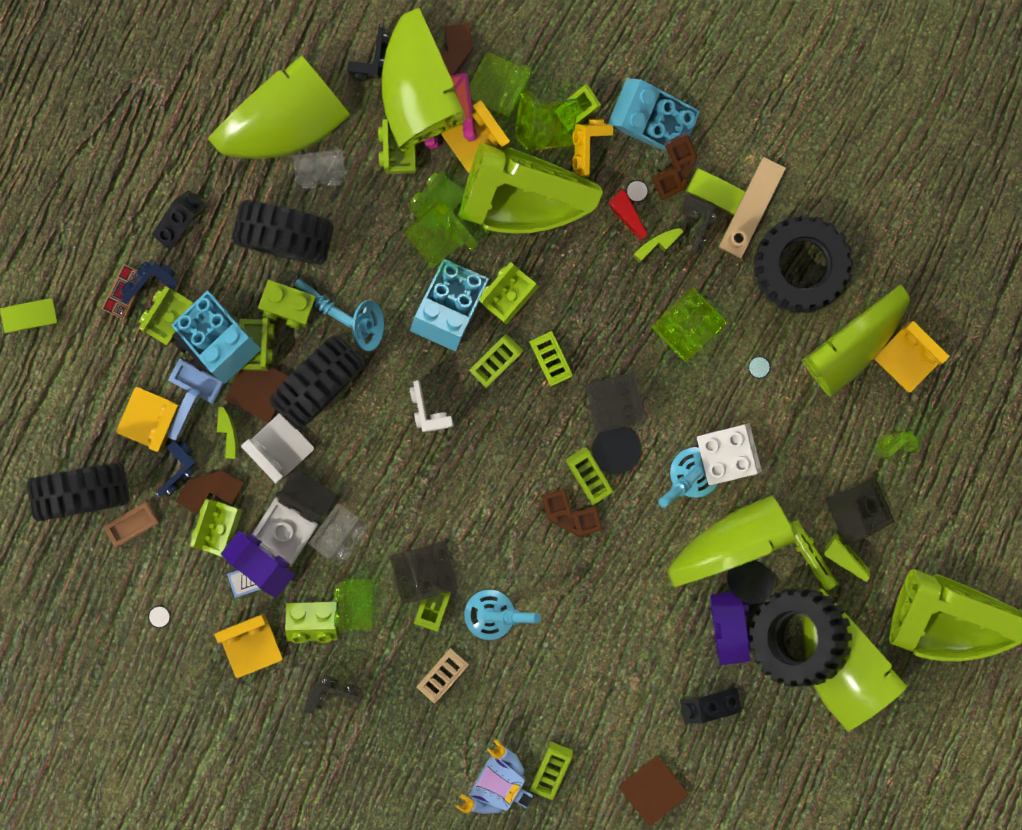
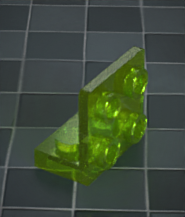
M486 52L469 86L471 100L475 102L481 100L487 108L510 118L532 74V68L524 64L522 67H519L497 55Z
M521 91L514 138L528 151L571 146L579 101L577 99L541 102L531 91Z
M443 170L439 174L434 172L427 180V188L424 192L418 191L409 201L411 204L409 208L411 214L433 233L437 231L462 202L464 194L460 188L447 178V174Z
M442 200L437 202L403 231L431 267L436 266L458 246L462 247L465 244L472 251L479 245Z
M691 287L651 328L686 363L726 324V320L694 287Z
M373 579L340 580L339 585L334 587V601H339V610L334 612V627H339V633H344L346 630H372Z

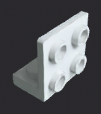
M413 381L414 387L410 388L412 403H417L419 412L414 413L417 428H422V432L425 433L454 427L452 417H447L445 412L430 415L431 420H427L421 383Z
M280 414L271 420L252 439H248L241 445L275 483H279L314 450L311 443Z
M750 423L697 437L709 485L762 472Z

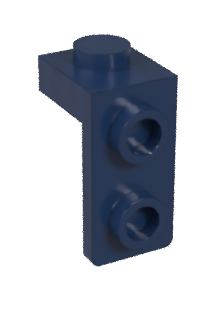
M152 259L149 262L145 261L138 268L136 278L132 282L129 280L121 288L120 293L122 294L119 298L127 304L152 274L169 288L173 289L178 283L173 277L176 272L165 263L160 266Z
M174 440L166 447L184 466L155 493L158 497H163L164 495L169 497L178 488L176 483L182 477L186 480L196 471L194 466L198 461L191 455L193 450L184 441L179 443Z

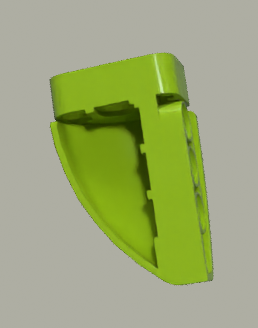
M418 7L404 13L400 17L388 43L381 79L385 114L399 149L409 148L453 129L466 121V116L458 100L454 84L420 8Z
M300 56L284 70L286 75L282 71H277L217 127L208 137V140L219 153L225 156L242 159L277 158L297 153L321 142L330 136L332 131L351 115L304 57Z
M481 142L469 172L459 218L483 225L484 229L495 232L533 233L566 225L592 212L598 206L603 190L598 184L537 157L510 147H505L503 150Z
M901 284L884 295L801 360L830 398L854 380L877 357L894 334L910 303V296Z
M769 496L739 508L708 527L679 553L670 564L668 575L673 587H677L770 554L772 550H777L796 542V539L779 504L773 496Z
M911 569L905 578L895 605L889 633V643L912 651L918 657L930 660L967 661L989 657L1022 643V611L939 574L931 576Z
M822 588L817 589V591L823 592L824 596H829ZM844 612L842 617L848 618L851 625L847 627L848 633H852V641H848L847 646L851 648L850 656H844L843 659L846 661L843 669H836L837 675L835 677L826 679L825 683L814 685L827 709L847 731H850L873 717L905 691L907 685L894 672L887 659ZM803 614L802 643L805 661H807L815 652L818 637L813 622Z

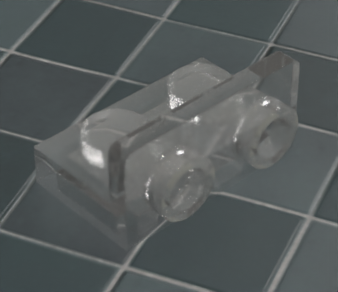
M343 149L293 155L295 184L301 186L303 190L317 188L316 184L326 183V186L341 185V181L347 180Z
M337 503L308 544L328 560L340 565L349 557L351 549L356 542L363 538L369 524L359 519L343 505Z

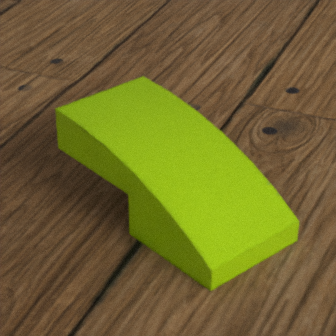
M701 169L696 170L686 190L699 199L712 203L734 215L746 193Z
M677 228L656 236L636 251L633 257L640 263L657 245L665 252L684 231L681 228Z
M52 298L0 308L4 334L57 323Z
M219 407L217 432L227 433L225 458L238 459V438L233 419L227 408Z

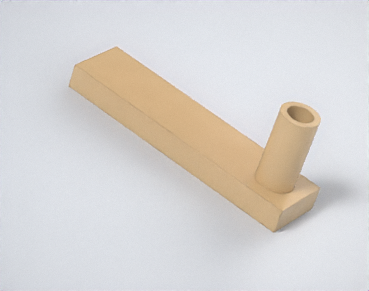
M765 157L762 158L718 248L740 259L742 258L786 169L785 167Z

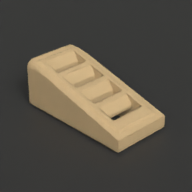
M450 648L416 687L435 704L469 664ZM448 658L460 667L457 671L446 662ZM444 666L453 674L452 677L449 678L439 668ZM435 673L446 682L444 686L432 677ZM428 681L439 690L437 693L426 685Z

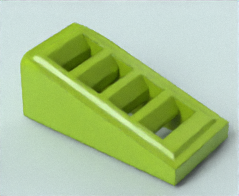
M552 331L529 341L550 387L573 377ZM551 340L552 345L538 350V345ZM555 349L556 354L545 359L542 358V354ZM559 358L560 363L547 368V363ZM563 367L565 372L551 377V372Z
M505 334L469 371L487 388L522 354L523 349L508 334ZM503 343L513 353L512 356L501 347ZM495 351L506 360L505 363L494 354ZM488 358L499 368L497 371L486 361ZM481 365L492 375L490 378L479 369Z
M586 447L565 459L566 464L592 505L614 492ZM587 458L588 461L581 464L577 468L575 467L576 464L580 463L581 461ZM592 466L593 470L581 477L580 473ZM596 475L599 477L597 480L593 481L589 485H586L585 482L592 479ZM599 485H604V488L592 494L590 492Z
M835 532L825 546V556L867 582L870 578V569L840 535Z
M550 741L531 785L530 792L553 801L571 762L573 751ZM548 762L559 766L560 770L547 765ZM546 772L556 776V779L545 776L543 773ZM542 781L552 785V789L540 785L539 782Z

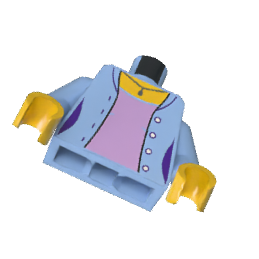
M497 739L494 740L498 746L495 750L487 748L491 757L472 787L469 797L464 794L460 795V798L465 800V803L462 806L456 805V808L464 813L470 811L481 814L500 813L503 810L508 811L513 801L527 808L533 797L532 794L521 788L525 782V777L523 776L524 768L519 758Z

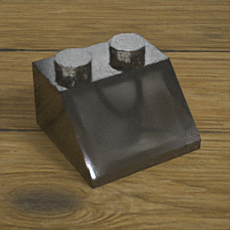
M876 476L844 488L825 498L828 509L834 518L838 532L845 545L867 538L895 522Z

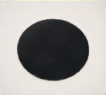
M613 425L604 428L597 434L593 442L592 453L601 469L609 473L621 474L629 471L636 465L640 458L641 445L638 437L632 430L624 426Z
M752 560L728 570V586L731 592L741 601L758 604L766 601L771 596L774 589L773 577L770 571L760 562Z

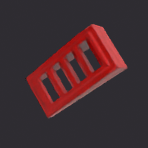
M622 189L609 201L608 207L640 241H643L647 237L646 230L626 191Z

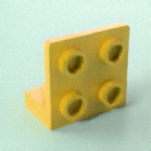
M481 100L473 105L472 110L477 140L469 142L464 138L463 125L441 133L468 173L481 142L503 150L505 147L510 146L509 139Z
M911 321L890 340L874 360L907 392H912L937 365L943 364L950 356L914 321Z
M135 387L116 432L148 446L151 450L163 452L169 438L167 434L181 405Z
M265 613L214 634L217 643L222 642L236 678L283 659Z

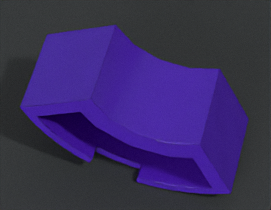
M239 530L222 551L221 555L232 567L248 577L261 590L277 598L295 576L288 568L290 563L280 555L275 557L260 545L262 541L254 534L250 533L247 536Z
M732 592L710 595L711 615L720 666L750 662L749 651L754 650L750 649L749 642H753L752 636L747 635L745 616L749 615L748 604L738 599Z

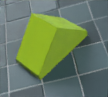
M586 84L555 108L554 111L568 131L575 127V124H580L600 111L601 104L588 84Z
M427 584L414 624L438 632L451 592Z

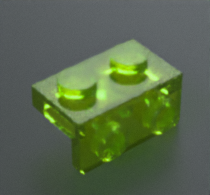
M903 430L895 431L889 435L885 434L875 443L877 448L873 452L880 459H889L902 446L908 453H917L921 449L917 445L919 440L910 431L905 432Z

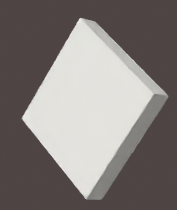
M275 497L253 534L262 541L260 544L275 557L280 555L292 567L318 526V523Z

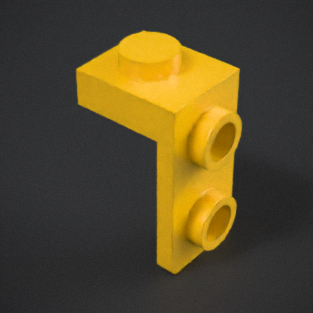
M589 119V123L575 124V131L572 136L575 145V156L572 159V166L575 174L583 177H588L590 174V136L613 135V125L604 123V119Z

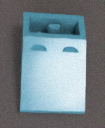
M627 78L608 124L613 125V128L628 136L666 151L663 143L684 133H687L690 137L700 111L641 79Z
M443 258L414 317L410 331L456 352L489 278Z
M208 290L171 324L208 370L223 383L228 382L261 350V347Z

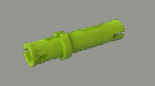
M798 519L789 523L796 542H794L796 544V551L801 552L822 585L823 590L828 591L835 587L838 581H836L813 545L815 542L813 538L808 537Z

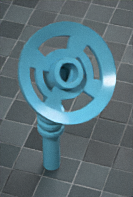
M299 278L294 283V286L300 291L316 296L314 306L316 308L319 307L320 311L323 310L324 315L328 314L350 327L353 331L354 340L361 350L371 351L378 346L383 335L384 318L382 310L376 302L371 300L362 302L357 307L352 318L334 307L335 303H330L329 298L325 299V295L321 296L303 279ZM371 311H372V312H373V314H374V318H375V326H374V319H373V316H372V314H371V313H370V312H371ZM370 333L373 334L372 339L366 344L364 338H367Z
M699 448L685 449L674 458L670 469L673 483L672 489L659 499L661 507H667L678 496L685 495L694 498L706 496L718 485V483L709 485L704 490L698 491V487H702L708 482ZM693 454L694 458L685 461L682 467L679 466L680 461L684 457ZM689 463H695V465H692L689 469H686V466ZM703 476L706 477L703 482L697 484V480H700Z
M483 590L473 595L468 601L464 612L468 629L475 636L485 640H494L504 636L511 629L512 625L539 623L541 620L539 613H522L514 610L509 598L496 590ZM486 596H493V597L498 598L497 601H494V600H485V601H483V602L480 601L481 598L486 597ZM493 604L494 607L485 608L484 605ZM506 605L507 609L501 611L500 608ZM472 607L478 609L477 619L479 622L474 625L471 621ZM485 623H495L494 626H485ZM497 628L499 629L498 632L492 633V634H487V633L481 632L482 629H485V630H494V629H497Z

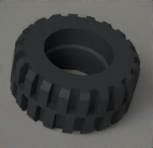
M244 200L238 208L232 240L234 244L250 250L300 262L322 265L328 257L334 226L330 220L314 214L274 204Z
M801 215L800 217H791L781 223L779 222L765 234L757 247L758 250L754 256L753 263H755L754 276L757 277L759 283L757 285L760 291L763 290L766 295L765 298L769 302L775 303L776 307L782 310H789L790 313L806 314L831 305L847 289L846 285L852 277L850 273L851 268L854 267V259L850 257L852 250L850 245L847 246L844 240L846 239L845 235L842 232L839 233L835 229L836 226L831 222L826 223L823 221V218L817 216L811 218L809 215ZM799 241L813 243L824 254L827 264L826 272L817 285L810 288H797L790 285L782 276L780 258L783 251L792 243Z
M332 335L287 377L270 397V404L294 429L302 430L364 368L363 359L340 336Z
M120 462L28 479L26 484L32 517L36 522L128 505L130 500L124 466Z
M787 589L782 590L781 593L771 595L769 597L770 601H763L759 606L761 612L755 613L752 621L755 622V626L750 627L749 635H753V642L749 643L750 649L756 652L753 658L756 664L763 665L761 671L765 675H772L771 679L773 681L784 683L785 686L805 687L825 683L826 679H832L837 675L836 669H843L846 661L843 659L844 656H850L851 648L847 646L848 641H852V633H848L847 627L851 626L849 619L842 617L845 611L841 605H834L835 599L830 596H824L823 592L817 590ZM799 613L810 618L816 628L818 637L815 652L805 662L795 660L787 651L784 642V631L788 621L795 614Z

